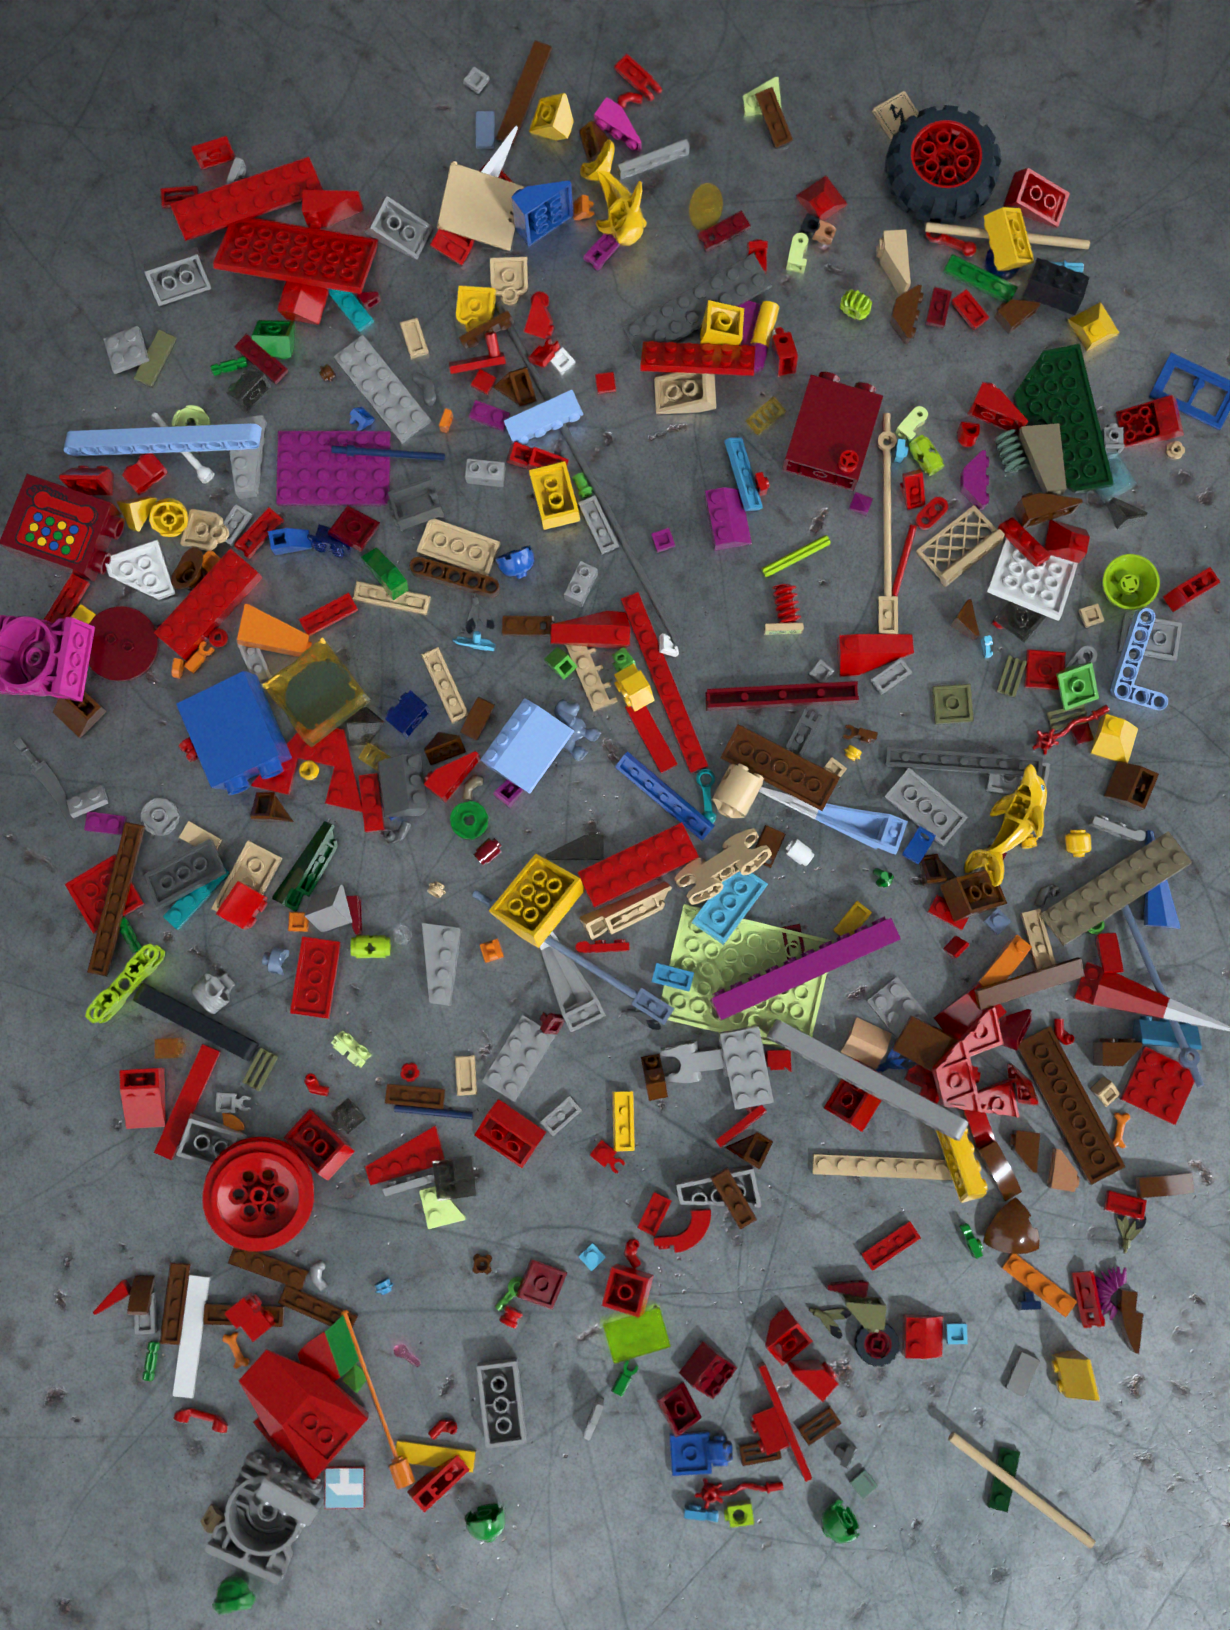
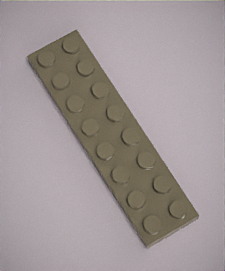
M1168 831L1043 911L1040 915L1060 943L1065 946L1189 866L1192 861Z

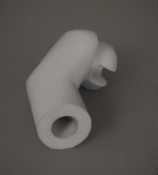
M317 1261L311 1266L310 1278L321 1292L328 1285L321 1277L325 1264L322 1261Z

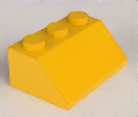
M1002 207L983 216L985 220L984 227L990 239L989 246L993 250L994 264L998 271H1008L1035 263L1020 208Z

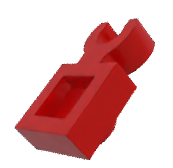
M548 338L543 347L539 345L528 356L529 362L544 368L555 357L554 352L559 350V341L552 344L551 338Z
M603 1140L590 1153V1156L604 1168L609 1163L614 1173L619 1172L614 1167L615 1163L620 1162L622 1165H625L624 1160L614 1157L617 1151H614Z

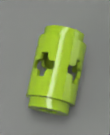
M920 435L908 444L910 453L928 476L936 474L945 466L943 464L944 460L928 437Z
M356 935V937H351V956H356V958H386V956H391V937H386V935ZM368 943H372L374 950H370V947H367Z

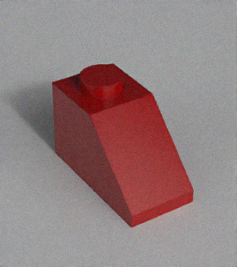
M535 295L524 332L548 339L554 331L553 319L542 297Z

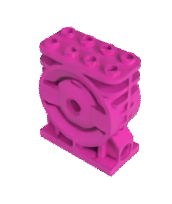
M0 615V694L50 695L55 698L82 702L95 627L73 617L58 619L51 623L34 617Z

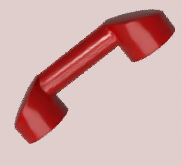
M193 1408L180 1409L175 1412L173 1417L174 1420L188 1423L190 1416L213 1422L211 1429L219 1433H227L229 1427L228 1423L221 1416Z

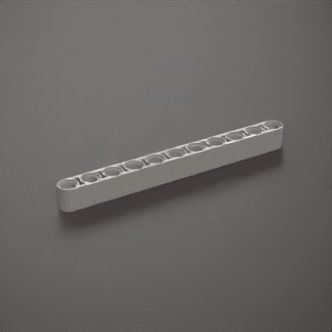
M778 1019L775 1020L766 1036L780 1046L952 1139L960 1141L969 1124L963 1118Z

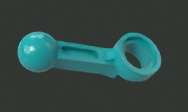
M702 769L696 776L697 784L703 790L704 811L702 815L711 823H714L716 821V814L712 810L711 786L715 783V774L710 769ZM709 774L711 776L710 783L703 784L700 781L701 775Z

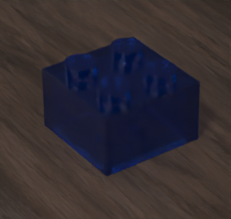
M411 690L408 693L404 692L398 699L399 703L395 708L392 706L385 714L387 716L385 718L387 723L406 740L431 713L429 706Z

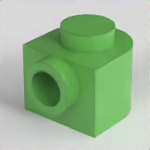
M624 647L611 655L614 660L612 665L617 672L633 663L636 666L634 659Z

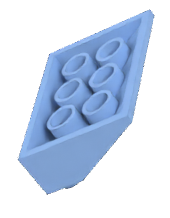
M524 698L480 760L491 770L530 794L574 733V730L538 705Z

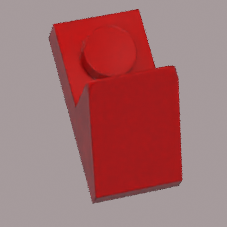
M921 469L903 473V482L900 483L906 508L909 510L926 505L923 472Z

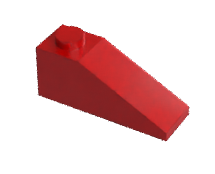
M1209 567L1171 590L1163 598L1172 612H1175L1221 583L1212 568Z
M456 1454L423 1476L407 1493L425 1513L470 1469Z

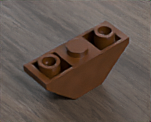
M919 284L896 298L890 320L891 325L901 340L907 345L910 339L915 337L916 327H913L914 321H918L920 314L917 306L918 303H922L924 295L921 292L922 285Z

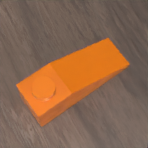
M1018 934L1005 944L979 983L985 987L1007 980L1032 946Z

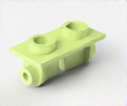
M343 1030L331 1042L333 1048L343 1056L347 1051L350 1052L347 1059L356 1067L359 1066L361 1068L366 1063L365 1061L372 1056L366 1047L358 1044L349 1033Z

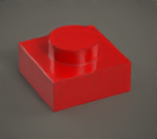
M763 472L755 473L754 479L759 496L766 495L770 487L768 478L764 477Z

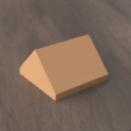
M856 1017L840 1052L876 1069L887 1052L892 1034Z

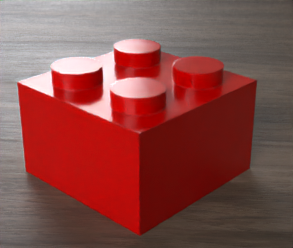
M615 1264L610 1270L602 1306L638 1318L645 1313L654 1275Z

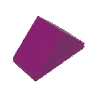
M506 780L494 791L493 795L508 808H511L524 790Z

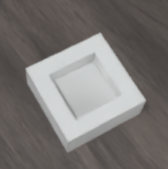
M562 347L555 353V357L550 363L562 375L575 364V360Z

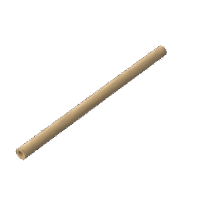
M925 223V232L989 239L985 228ZM1027 233L1029 243L1087 250L1090 247V240Z
M955 1432L949 1435L948 1440L1068 1533L1089 1549L1094 1546L1095 1540L967 1441Z

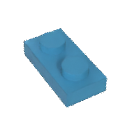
M656 963L652 982L689 992L694 972Z

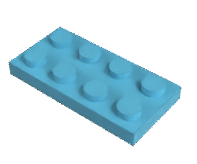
M739 871L723 881L722 891L707 900L692 920V924L724 945L768 885V883L753 873L742 875Z

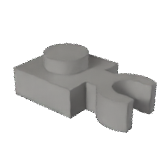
M216 1093V1113H237V1107L242 1111H248L250 1107H244L243 1101L251 1100V1097L243 1096L237 1099L238 1093Z

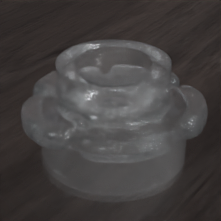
M404 926L396 929L393 933L395 943L407 945L412 938V932Z

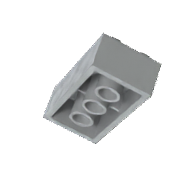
M518 1357L478 1362L476 1367L486 1449L525 1444L527 1433ZM497 1378H501V1380L504 1381L502 1386H499L498 1383H495V1381H497ZM499 1399L506 1401L504 1406H501V1403H497ZM502 1419L509 1422L506 1427H504L503 1423H499Z

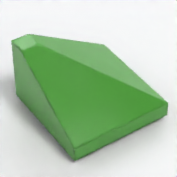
M355 1365L348 1371L343 1381L354 1392L358 1393L366 1382V1377L363 1369Z

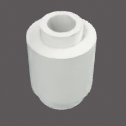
M799 839L796 841L791 840L785 848L788 850L786 854L790 858L804 866H807L815 855L812 853V849Z

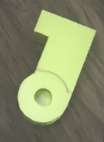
M797 233L794 235L786 270L804 273L807 259L802 258L808 246L806 234Z
M922 406L915 407L897 427L894 434L901 439H906L905 443L907 444L914 440L916 436L914 431L917 427L924 425L928 417L926 408Z

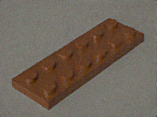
M737 724L720 757L731 764L746 766L751 774L761 775L764 778L763 781L820 811H823L840 779V776L740 724Z

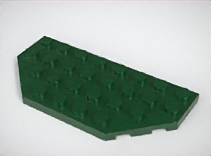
M1080 344L1043 351L1013 395L1016 408L1028 420L1026 426L1060 425L1065 480L1068 490L1076 494L1113 486L1114 482Z

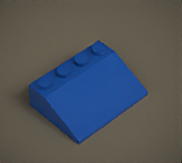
M569 180L527 186L524 189L517 190L511 197L515 229L528 247L573 217L572 186Z

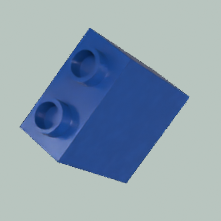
M242 671L176 703L211 788L227 790L228 795L238 794L250 787L248 779L258 774L261 775L262 779L274 777L284 771L281 763L292 759L259 678L255 674Z

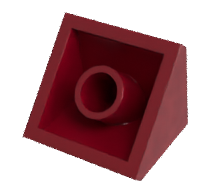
M684 1381L656 1395L657 1402L675 1438L702 1418Z

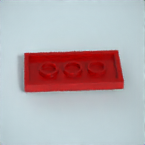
M302 936L290 1009L291 1014L330 1018L341 942Z

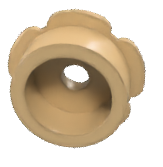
M1179 441L1170 442L1167 445V456L1171 459H1180L1182 454L1185 453V447Z
M437 881L429 883L427 891L432 896L441 898L443 894H446L445 890H443L445 887Z

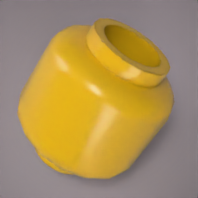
M1074 829L1066 834V851L1073 853V857H1085V853L1091 851V834L1087 833L1086 829Z

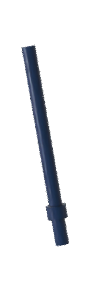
M347 445V447L331 446V453L346 454V456L352 457L354 455L445 461V453L355 447V445Z

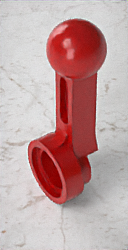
M926 232V238L932 243L951 247L961 251L967 257L973 256L976 253L977 247L971 241L964 242L940 233L939 237L934 238L930 235L931 232Z

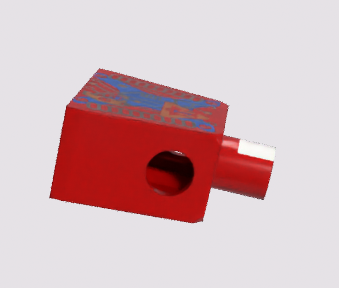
M782 327L775 328L773 330L771 349L777 375L780 377L794 374L797 369L798 353L791 332H784Z

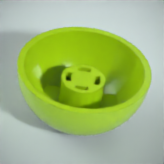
M1125 554L1115 558L1107 566L1103 574L1102 587L1107 599L1116 607L1124 610H1137L1149 605L1155 599L1160 587V578L1157 569L1148 559L1136 554Z

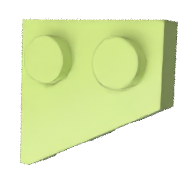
M778 77L743 95L744 116L762 115L755 94L772 86L781 107Z
M439 1185L419 1190L428 1229L466 1219L464 1214L459 1211L454 1202Z

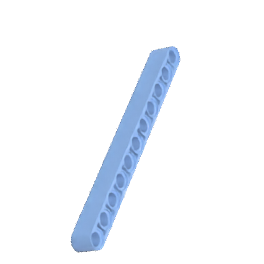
M249 423L69 431L66 434L64 452L71 456L257 449L260 445L262 428L257 424Z

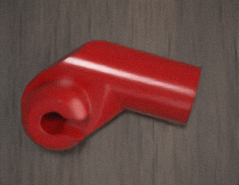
M1054 1019V1033L1057 1039L1064 1045L1073 1044L1074 1036L1064 1030V1019Z

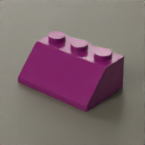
M722 487L706 490L704 499L714 550L752 544L746 512L739 489Z

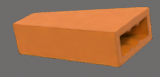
M249 604L244 605L237 637L238 645L260 648L261 650L306 658L307 653L311 652L312 642L309 641L308 634Z

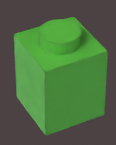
M556 647L544 658V661L552 671L563 680L577 668V665L569 655L559 647Z

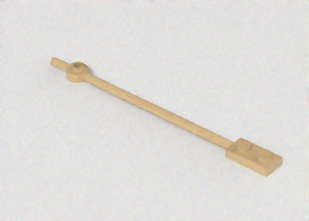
M890 413L883 414V432L877 440L879 449L883 451L884 596L878 597V634H898V596H892L891 450L894 449L897 438L891 432ZM887 440L890 444L885 445L883 441Z

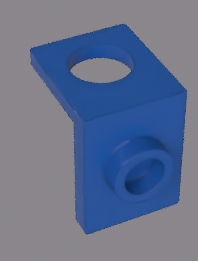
M919 826L902 855L919 864L936 835ZM920 833L926 834L929 839L924 838Z

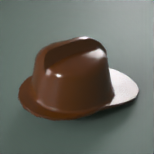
M190 548L182 556L171 577V583L175 588L192 590L203 579L201 569L203 554L199 548Z

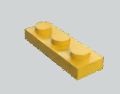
M633 1091L612 1092L614 1151H635Z

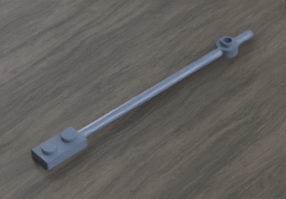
M1112 867L1100 870L1099 874L1101 875ZM1127 905L1122 908V911L1156 992L1167 996L1130 907ZM1168 1019L1181 1049L1178 1055L1180 1065L1190 1070L1197 1088L1204 1086L1205 1084L1197 1068L1200 1061L1199 1053L1195 1049L1188 1047L1178 1021ZM1187 1054L1193 1056L1192 1061L1187 1059Z
M475 890L472 894L474 898L487 905L488 910L499 899L495 898L492 900L478 890ZM548 936L544 941L633 998L634 1000L631 1005L661 1024L665 1025L674 1011L673 1007L643 988L639 992L633 990L552 937Z

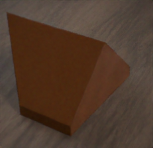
M527 366L508 372L493 386L494 389L519 405V407L537 401Z
M968 599L950 626L968 638L976 640L980 634L972 599Z
M256 792L250 818L253 821L294 822L276 797L275 792Z
M938 854L925 855L919 863L923 886L946 883L957 877L941 861Z
M756 1131L755 1134L730 1144L725 1148L760 1170L773 1141Z

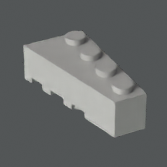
M422 923L429 1003L451 1006L462 929Z
M752 1165L729 1169L749 1206L761 1208ZM717 1172L675 1180L680 1204L726 1205L710 1176Z

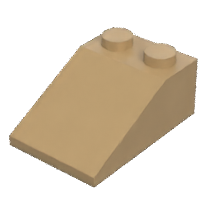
M906 230L883 231L882 238H879V246H876V256L880 257V265L898 294L902 295L908 291L911 284Z
M676 372L654 378L657 414L699 413L716 409L715 374Z

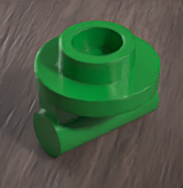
M879 868L873 870V874L878 877L876 881L878 887H888L893 882L894 875L892 873H887Z

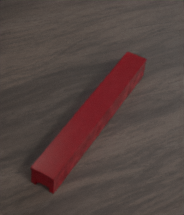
M858 681L707 689L705 692L706 711L852 704L859 701Z

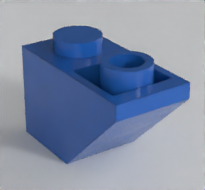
M284 528L268 531L271 550L275 555L312 549L309 530Z

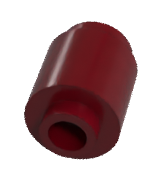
M488 838L476 849L473 855L484 866L502 852L500 850L502 845L495 838L492 840Z

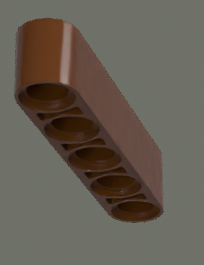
M415 557L410 561V570L417 578L488 598H495L500 593L499 583L493 577L422 557ZM417 564L424 565L420 571L414 570V567ZM435 569L442 570L439 576L432 575V572ZM453 574L460 575L457 581L450 580ZM471 579L478 581L475 586H469L468 582ZM494 584L496 589L494 591H487V586Z

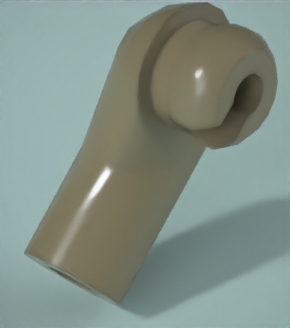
M472 775L464 783L463 800H472L473 789L476 786L483 785L484 779L482 776Z

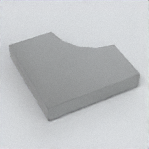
M596 1397L583 1432V1439L591 1440L604 1407V1398Z

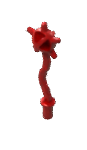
M1104 705L1096 711L1092 710V714L1089 716L1073 719L1059 733L1053 734L1054 728L1049 732L1043 733L1037 730V744L1032 749L1041 748L1043 749V754L1046 755L1048 749L1053 745L1059 744L1058 741H1055L1056 739L1066 735L1077 723L1092 721L1093 719L1099 720V717L1110 711L1109 707Z
M704 1478V1486L701 1492L695 1493L694 1496L696 1498L701 1497L705 1501L704 1507L707 1509L709 1504L715 1501L723 1503V1499L719 1496H731L746 1488L767 1492V1494L773 1491L784 1490L783 1482H766L763 1486L753 1483H742L737 1485L736 1488L725 1491L718 1490L722 1487V1483L714 1485L708 1483L707 1479Z

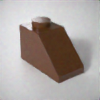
M1012 299L1008 303L1003 302L996 309L997 313L994 318L1009 334L1034 315L1041 304L1039 302Z
M1013 1130V1134L1009 1136L1011 1150L1028 1171L1037 1173L1040 1133Z

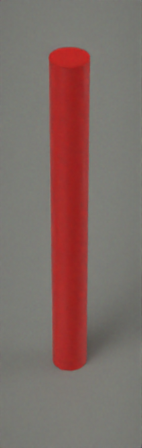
M916 525L909 526L892 586V596H898L917 529Z

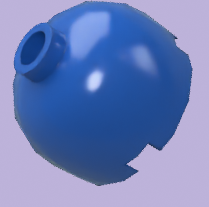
M530 545L521 547L522 550H512L495 558L500 571L509 577L516 576L517 579L527 576V571L534 564V554Z

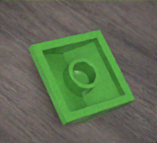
M1092 662L1069 666L1056 674L1063 710L1066 711L1099 699Z

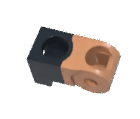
M808 213L799 230V233H804L807 237L817 240L824 245L832 243L836 228L833 225Z

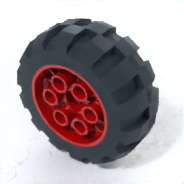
M944 105L943 110H936V107L933 106L920 110L918 117L915 115L909 116L899 126L898 132L893 135L884 169L887 173L886 183L891 195H897L896 203L907 213L910 209L917 213L916 219L929 222L930 218L938 219L940 224L954 223L956 217H959L961 220L975 214L979 206L985 205L998 180L1001 153L998 144H994L995 135L987 124L982 126L979 123L980 117L969 110L967 114L959 112V106ZM915 162H925V164L916 166ZM956 175H958L964 181L960 183ZM934 178L938 181V184L932 182Z

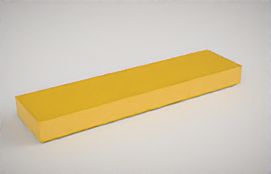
M397 1440L396 1443L397 1455L407 1458L409 1464L438 1467L457 1454L470 1469L468 1472L473 1473L475 1450Z

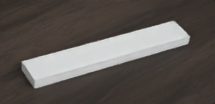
M189 1275L173 1396L194 1397L204 1327V1305L207 1303L210 1283L209 1276Z

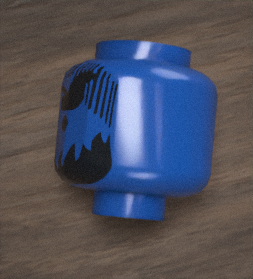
M713 1436V1440L707 1443V1460L712 1463V1466H728V1462L733 1460L732 1442L725 1440V1436Z

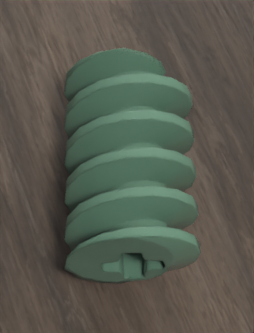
M1016 429L1006 431L994 440L995 444H998L997 450L1001 451L999 454L1000 458H1004L1002 464L1006 465L1004 467L1005 472H1016L1028 466V464H1022L1026 457L1019 456L1024 451L1017 450L1021 446V443H1015L1019 436H1012L1017 431Z

